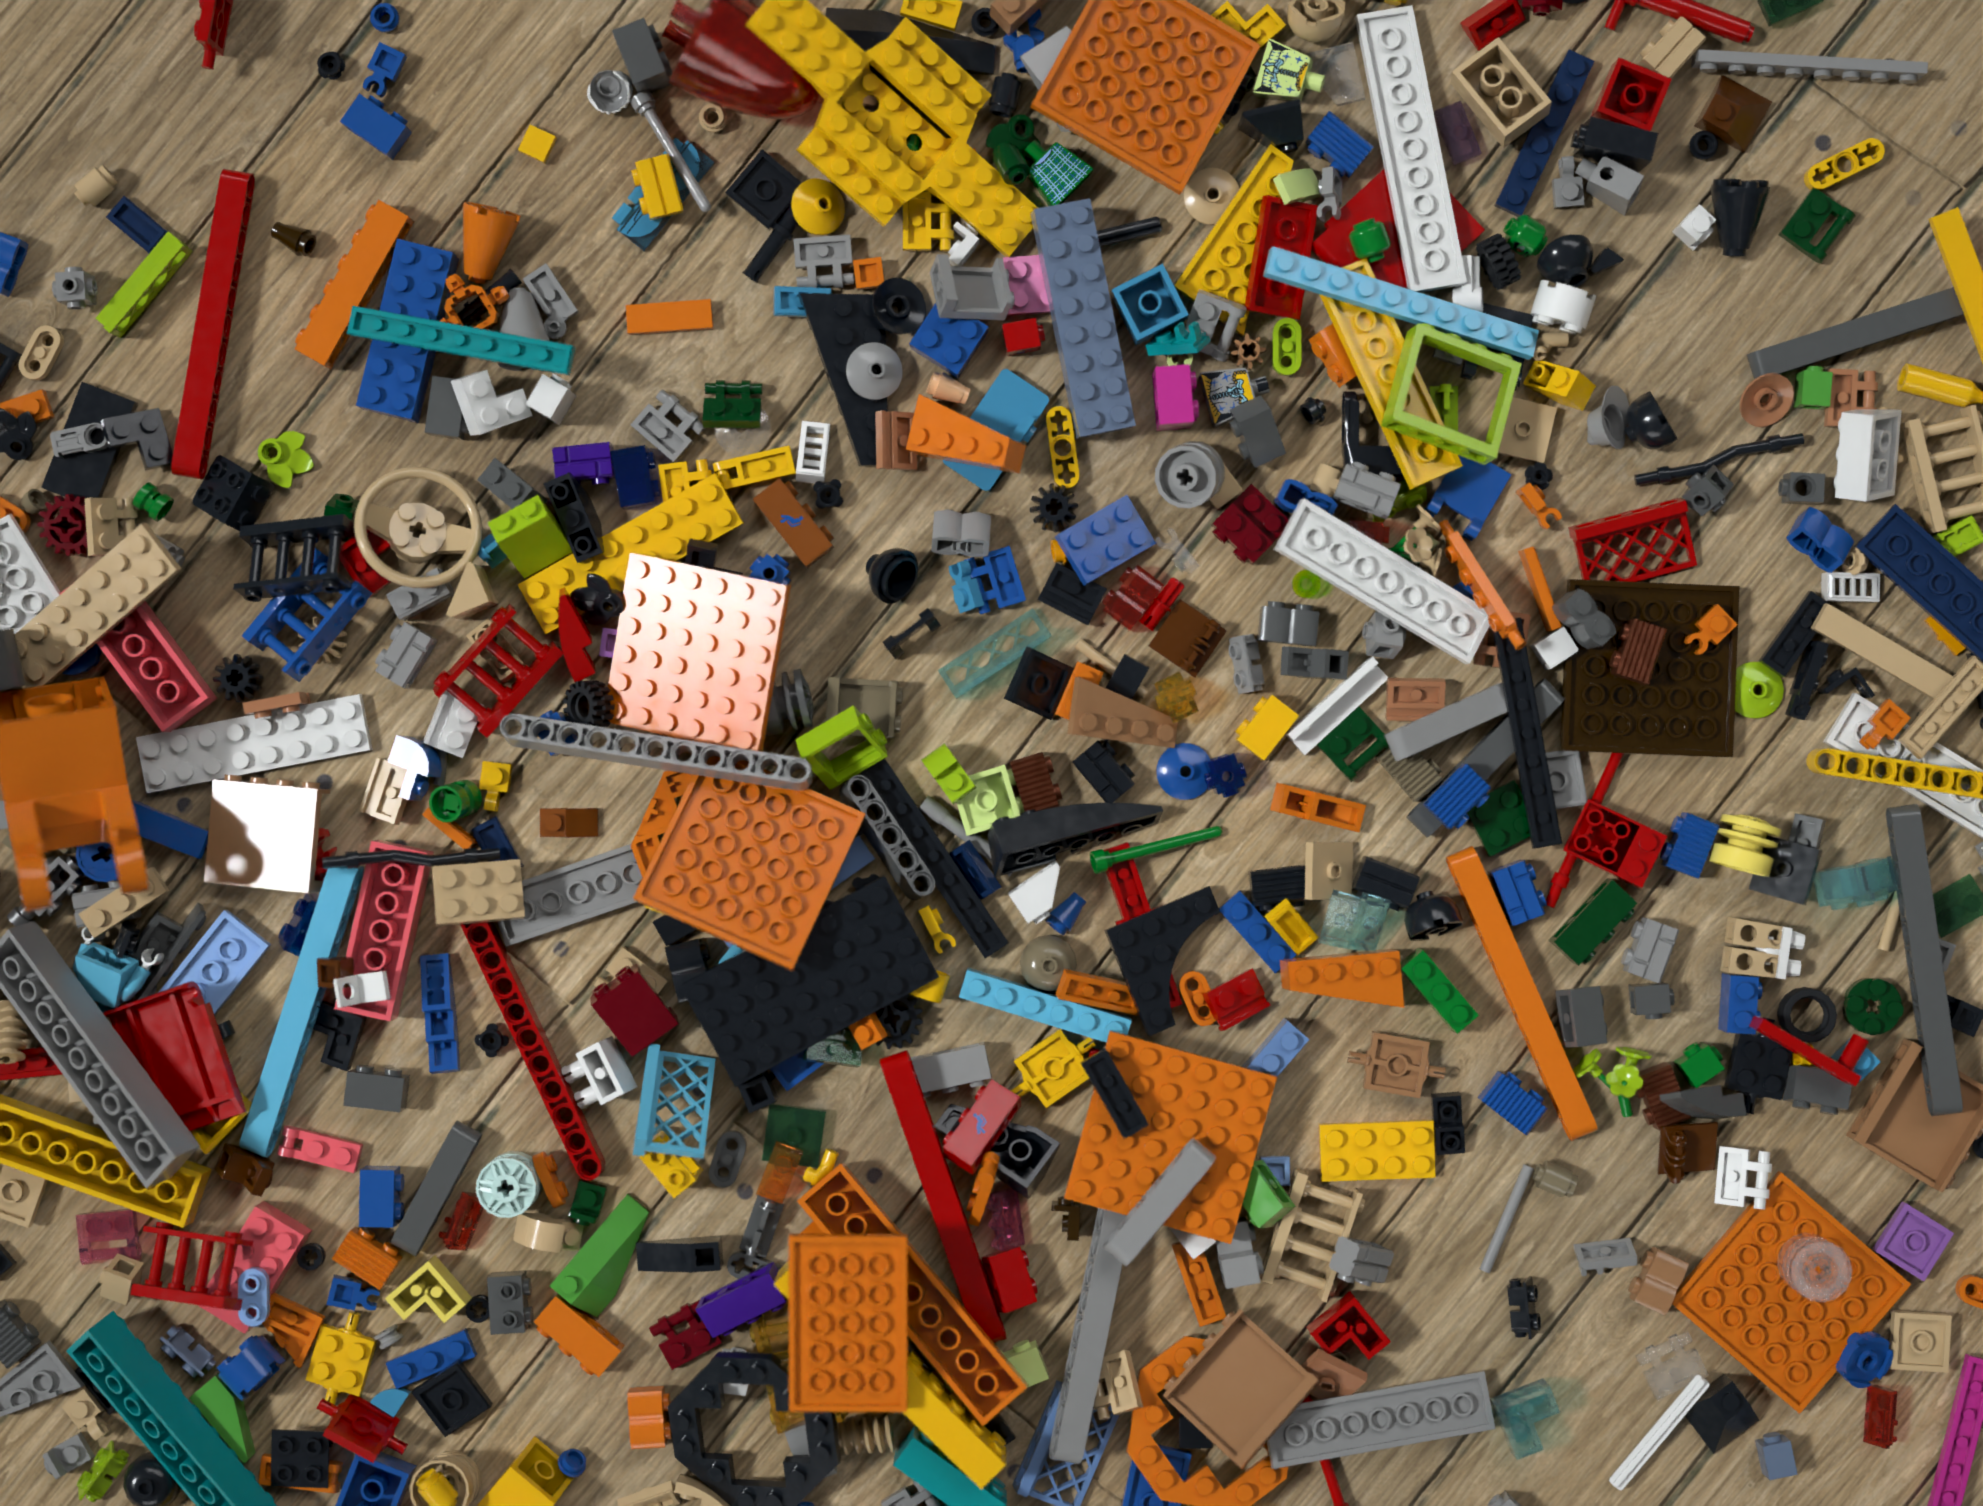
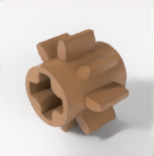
M1246 333L1242 343L1235 339L1233 343L1238 349L1232 351L1230 356H1237L1239 361L1236 367L1245 364L1250 371L1253 362L1260 365L1263 363L1259 354L1266 352L1267 349L1264 347L1260 348L1258 344L1261 339L1260 337L1254 341ZM1251 346L1254 349L1252 352L1253 356L1244 357L1243 348L1247 349Z

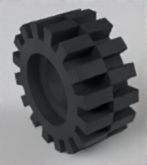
M1497 233L1476 244L1477 256H1480L1481 267L1484 268V273L1488 275V280L1493 284L1494 288L1500 290L1520 280L1521 271L1518 268V261L1515 260L1514 252H1511L1509 243H1506V239L1502 238L1501 234Z
M598 680L577 681L575 684H571L569 686L570 690L565 692L568 698L563 700V703L567 704V708H563L564 713H568V716L565 717L566 721L608 727L610 725L608 720L613 719L614 716L610 713V710H614V705H611L610 701L614 699L613 695H608L610 692L609 687H604L605 683Z

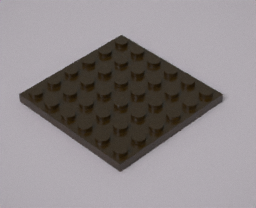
M1568 579L1566 593L1577 589L1587 592L1595 601L1598 611L1607 615L1613 622L1616 634L1603 646L1586 649L1575 640L1571 628L1565 626L1568 634L1578 647V652L1564 660L1562 694L1564 701L1562 702L1560 751L1733 757L1738 625L1717 645H1714L1709 640L1707 650L1700 655L1694 653L1700 646L1697 639H1694L1690 644H1685L1684 640L1689 634L1700 631L1694 624L1715 604H1719L1738 624L1740 586ZM1630 619H1638L1667 629L1650 683L1647 685L1611 674L1613 667L1609 666V662L1615 650L1618 651L1621 640L1618 639L1620 628L1623 623L1627 624V621Z

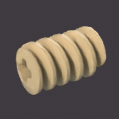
M9 1000L0 1001V1064L20 1062L26 1058L25 1053L20 1051L27 1048V1044L21 1040H25L28 1037V1033L23 1031L28 1028V1025Z
M874 1416L871 1425H868L866 1417H862L860 1425H857L854 1417H851L848 1426L845 1425L843 1418H839L837 1424L840 1449L843 1447L846 1455H850L853 1446L857 1454L862 1453L864 1446H866L868 1453L872 1454L875 1445H877L880 1453L885 1452L887 1445H889L891 1452L894 1453L893 1424H891L888 1416H885L883 1424H880L877 1416Z

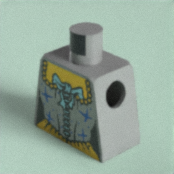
M1247 368L1207 371L1199 375L1213 428L1233 420L1230 409L1255 398V396L1270 392L1266 376L1250 380Z

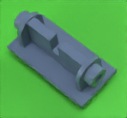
M173 1325L166 1333L170 1336L167 1340L163 1337L160 1338V1342L163 1344L160 1349L171 1359L177 1356L185 1364L182 1366V1369L193 1378L198 1375L203 1379L205 1374L202 1370L206 1368L209 1371L217 1363L213 1359L215 1356L200 1344L192 1352L188 1349L195 1339L181 1326L178 1328Z

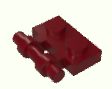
M700 1300L691 1305L686 1303L680 1307V1311L670 1316L664 1315L658 1319L656 1324L649 1327L653 1337L663 1332L668 1339L660 1342L658 1346L671 1370L723 1342L720 1335L712 1338L703 1321H699L696 1316L698 1313L695 1309ZM686 1320L690 1327L677 1333L674 1326Z

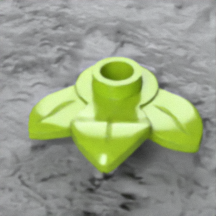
M287 431L277 439H266L258 448V457L267 466L269 478L284 488L291 487L293 473H305L314 467L310 455L301 449L305 441V435L299 432ZM272 448H276L278 451L277 456L274 458L269 456V451Z

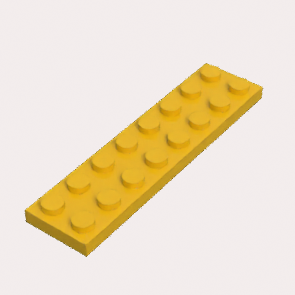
M1366 258L1343 267V269L1375 278ZM1320 295L1381 426L1404 344V338L1393 317ZM1415 364L1403 411L1444 426ZM1381 426L1410 490L1463 466L1457 454Z
M714 473L602 537L603 553L580 563H577L574 554H571L519 583L518 587L546 635L559 628L558 601L560 589L565 587L570 595L577 588L587 587V575L592 573L602 576L608 581L611 589H616L622 593L624 591L630 553L678 561L686 556L690 538L712 542L741 526L744 522L719 477ZM576 606V608H577L578 612L580 613V615H582V614L585 613V611L580 610V609Z

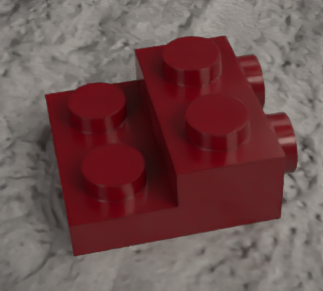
M1251 483L1211 526L1214 528L1212 533L1223 544L1228 541L1235 548L1233 554L1242 563L1245 564L1248 561L1252 565L1283 533L1289 519Z

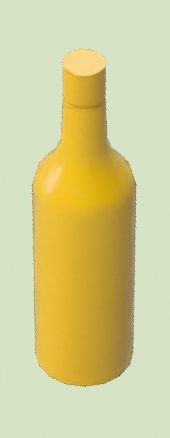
M1908 363L1903 366L1897 382V390L1900 392L1958 407H1966L1976 403L1983 404V391L1970 379Z

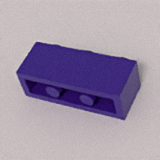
M774 1262L700 1298L695 1310L712 1338L720 1334L723 1336L729 1335L737 1329L738 1325L747 1322V1324L753 1323L763 1313L769 1310L775 1312L785 1306L787 1297L774 1286L779 1271Z

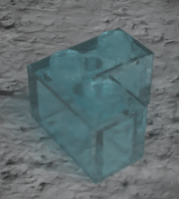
M1891 856L1866 859L1852 865L1825 868L1817 871L1814 877L1819 907L1831 906V910L1849 907L1848 903L1854 902L1857 903V907L1875 904V901L1888 899V893L1898 890Z
M1544 1378L1490 1398L1509 1449L1516 1460L1544 1450L1534 1423L1560 1413L1551 1387Z

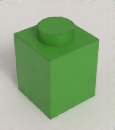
M1807 366L1806 370L1797 373L1793 408L1823 410L1830 407L1833 372H1824V367Z

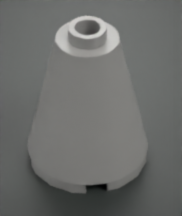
M525 288L511 289L508 293L510 295L509 299L503 303L500 332L550 341L533 294L526 291ZM498 363L504 369L521 371L519 366Z

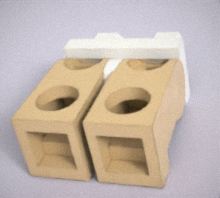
M1728 917L1724 942L1755 947V950L1724 946L1720 971L1786 979V976L1800 975L1801 961L1789 959L1790 948L1803 949L1805 944L1804 934L1793 931V928Z

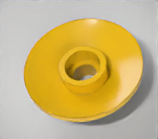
M819 178L808 179L802 182L793 193L791 200L792 213L797 223L805 231L814 235H827L841 225L845 215V204L842 195L833 184ZM819 200L823 201L825 209L820 207Z

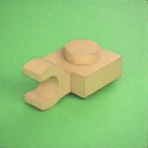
M87 1388L83 1389L62 1406L78 1429L87 1425L88 1432L95 1441L110 1431L109 1426L99 1416L104 1408Z

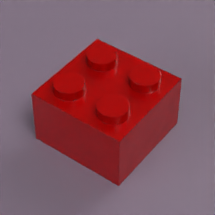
M1618 57L1610 67L1591 116L1651 131L1672 79Z

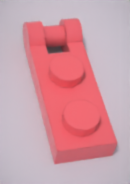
M284 1126L282 1132L284 1140L283 1144L279 1145L278 1155L351 1173L357 1171L363 1144L294 1126ZM296 1138L303 1140L301 1149L294 1147Z

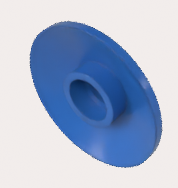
M1190 743L1176 744L1175 748H1168L1159 758L1156 769L1157 779L1161 788L1168 795L1176 799L1189 800L1200 796L1208 789L1213 778V765L1210 757L1202 748ZM1183 766H1188L1191 769L1188 777H1183L1180 774V769Z

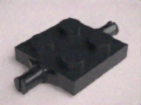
M1763 1017V1019L1774 1024V1019ZM1736 1033L1724 1087L1737 1090L1745 1095L1746 1113L1754 1114L1757 1098L1768 1097L1782 1100L1792 1052L1761 1033H1756V1035Z

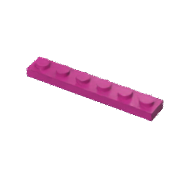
M1965 1354L1927 1506L1962 1505L1983 1421V1358Z

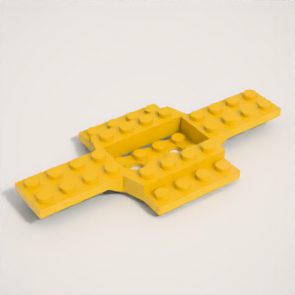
M765 0L745 24L810 82L824 99L814 128L797 147L796 151L880 225L886 226L904 203L927 190L947 204L1005 257H1010L1031 231L1033 225L1030 214L1034 209H1038V207L1014 185L1006 184L1000 173L966 143L977 112L990 98L991 94L907 17L903 18L886 40L866 52L808 0ZM870 65L874 69H876L884 78H886L894 87H896L903 95H905L913 104H915L923 113H925L933 122H935L943 131H945L951 138H945L922 116H920L912 107H910L902 98H900L892 89H890L882 80H880L873 72H871ZM866 96H873L878 100L879 106L875 112L865 110L863 100ZM911 134L919 136L922 141L921 148L918 151L910 150L906 144L907 137Z

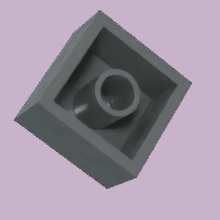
M641 18L612 30L633 85L638 93L645 90L653 93L672 85L669 76L674 73L665 52L659 53L658 51L663 46L653 24L648 26L645 19Z

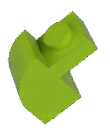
M945 743L921 759L953 805L977 788Z

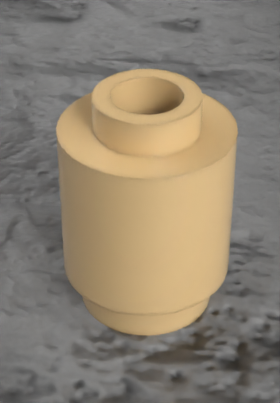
M101 165L98 169L94 167L74 184L77 188L74 194L85 206L90 203L95 207L115 190L114 186L119 182L104 165Z

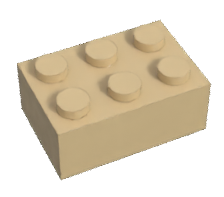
M1499 37L1452 71L1451 85L1503 148L1550 113L1552 101Z
M520 859L432 866L436 927L517 920L525 917Z

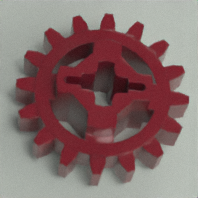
M66 494L65 498L62 495L55 496V503L52 501L45 503L48 511L39 512V515L44 518V522L37 523V526L44 527V532L39 534L40 538L47 537L49 540L45 546L47 548L56 546V554H63L64 551L66 556H74L75 551L77 554L86 553L85 497L77 496L75 498L74 494ZM60 510V514L55 518V515ZM70 522L79 526L70 528L62 526L61 523ZM85 532V535L80 540V536Z

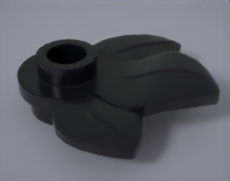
M0 408V453L5 452L8 457L14 460L26 459L33 451L31 439L37 430L34 417L29 411L22 413L16 418L7 410ZM13 442H19L22 445V450H15Z
M589 573L587 575V587L577 588L570 593L575 606L585 611L584 621L591 625L606 624L610 617H617L624 610L623 594L616 589H611L608 581L596 574Z

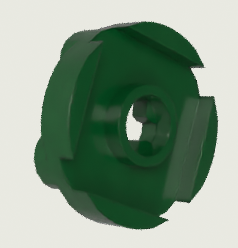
M1878 978L1859 979L1848 987L1844 995V1007L1842 1006L1847 1023L1855 1030L1869 1035L1888 1032L1897 1024L1904 1012L1897 989L1889 982ZM1869 999L1879 1003L1877 1006L1878 1010L1875 1013L1873 1011H1866L1869 1006L1867 1003Z

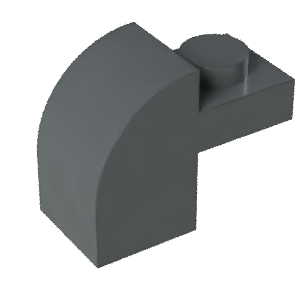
M1282 647L1280 675L1312 679L1347 680L1349 651Z

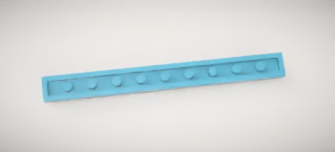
M1274 246L1269 250L1263 277L1409 323L1430 324L1435 327V330L1442 333L1456 334L1461 339L1527 360L1534 357L1539 330Z

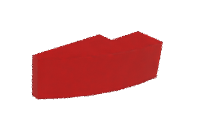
M564 587L559 591V636L567 667L574 682H577L596 673L595 664L585 648L592 644V635Z

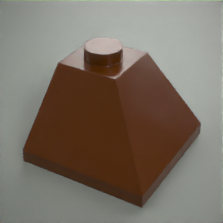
M1721 75L1694 126L1702 131L1713 133L1717 139L1744 153L1772 101Z

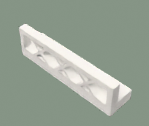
M1374 657L1367 658L1347 677V680H1343L1285 734L1303 755H1306L1387 681V675L1377 666L1378 662Z

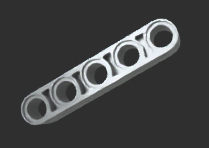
M1502 682L1386 733L1384 736L1394 760L1399 761L1506 713L1507 708Z
M1192 1138L1109 1236L1103 1248L1123 1265L1127 1266L1215 1161L1216 1156L1195 1138Z

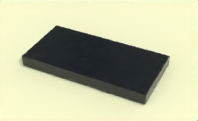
M81 382L64 429L91 423L101 424V420L104 418L134 413L138 403ZM95 429L92 431L90 438L93 444L98 445L104 441L105 435L102 429ZM121 447L106 448L91 453L84 452L83 450L63 455V458L53 455L41 488L64 497L66 494H74L75 498L77 496H84L85 499L102 498Z

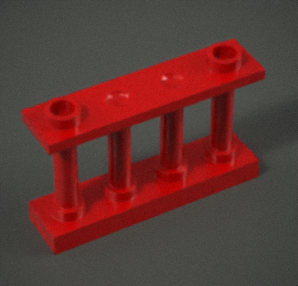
M510 603L506 608L502 606L494 613L491 618L493 622L448 672L442 671L433 682L435 684L433 688L434 694L440 698L447 691L478 717L477 720L479 722L476 724L478 731L487 738L499 726L502 719L509 715L563 655L561 647L553 640L549 645L546 643L542 645L514 621L512 617L516 611ZM503 627L535 653L536 659L530 666H523L493 640ZM484 648L516 674L515 678L517 680L510 688L501 685L473 661ZM465 669L497 695L496 699L498 701L491 709L489 707L484 708L454 682Z
M156 1222V1227H143V1232L157 1233L149 1279H145L144 1285L132 1283L130 1295L241 1311L243 1299L232 1298V1292L229 1289L238 1245L253 1247L254 1241L243 1240V1233L225 1231V1235L222 1237L173 1230V1224ZM169 1235L179 1236L180 1240L171 1283L168 1282V1286L165 1288L162 1287L163 1281H160L168 1238ZM192 1238L200 1239L203 1242L195 1284L191 1286L190 1291H185L186 1285L183 1282ZM222 1242L226 1243L218 1289H214V1294L212 1295L208 1294L209 1288H206L214 1243Z

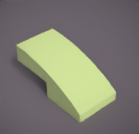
M1311 168L1282 173L1273 179L1284 205L1297 201L1306 202L1321 197L1318 187L1319 182Z

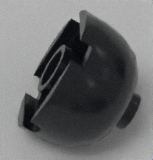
M1650 391L1631 403L1626 414L1629 426L1624 428L1632 443L1638 440L1644 448L1654 450L1669 446L1678 440Z
M1433 891L1418 894L1416 896L1417 901L1410 904L1405 912V927L1410 941L1430 939L1428 935L1437 933L1440 936L1461 927L1462 923H1464L1456 903L1448 896L1442 894L1434 895Z
M151 1451L140 1455L134 1460L124 1476L123 1488L126 1497L134 1506H168L177 1498L182 1490Z

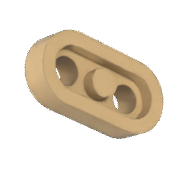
M45 325L34 331L19 360V370L24 377L39 381L48 376L64 345L63 335L58 329ZM49 337H53L54 340L51 346L46 344V340ZM36 362L40 363L38 371L33 370V365Z

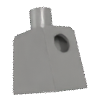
M1602 157L1598 165L1583 158L1575 171L1576 174L1588 180L1587 193L1624 216L1639 194L1644 179L1642 174L1607 157Z

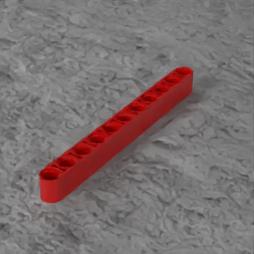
M223 169L220 174L172 457L171 471L173 475L201 480L206 475L254 194L255 177L252 173Z
M494 923L460 924L577 1174L584 1180H594L605 1168L604 1156L581 1108L577 1105L578 1101H575L570 1084L565 1080L566 1076L562 1074V1067ZM478 926H483L488 932V937L485 941L478 940L475 935ZM490 952H495L500 957V963L497 967H493L488 963L487 957ZM502 978H507L512 982V990L509 993L502 991L499 986ZM513 1004H520L524 1008L523 1018H516L512 1014ZM529 1029L535 1032L537 1037L535 1044H529L524 1040L525 1030ZM542 1055L548 1059L549 1066L546 1070L540 1069L536 1065L537 1056ZM550 1081H555L560 1085L561 1093L559 1095H552L548 1091V1083ZM562 1107H568L573 1112V1119L571 1121H565L561 1118L560 1109ZM574 1133H580L585 1137L584 1146L579 1147L573 1143L572 1135ZM586 1159H592L597 1163L598 1168L596 1172H589L585 1169L584 1161Z
M905 1050L881 1058L880 1065L964 1307L994 1343L1006 1340L1007 1335L1000 1313L997 1310L983 1264L909 1052Z

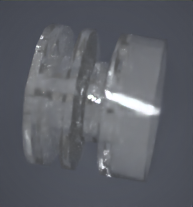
M1803 1233L1793 1236L1784 1243L1779 1252L1777 1266L1781 1278L1789 1287L1812 1301L1826 1302L1836 1299L1845 1292L1851 1281L1852 1268L1848 1256L1840 1247L1817 1234ZM1817 1266H1819L1820 1269H1822V1272L1820 1274H1817V1271L1815 1270Z

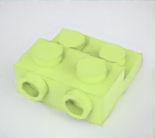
M1005 765L969 775V778L977 788L956 802L966 836L990 829L991 824L1001 817L1013 818L1025 812L1021 797H1015L1012 786L1016 785L1012 768L1006 770Z

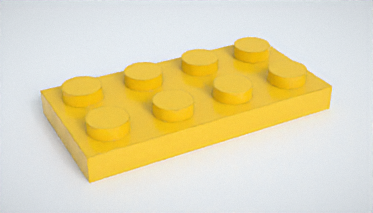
M1432 1119L1318 1123L1320 1180L1322 1182L1436 1178L1434 1121Z

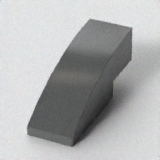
M1721 1085L1660 1095V1101L1671 1108L1697 1118L1723 1119L1747 1116L1743 1093L1722 1095Z

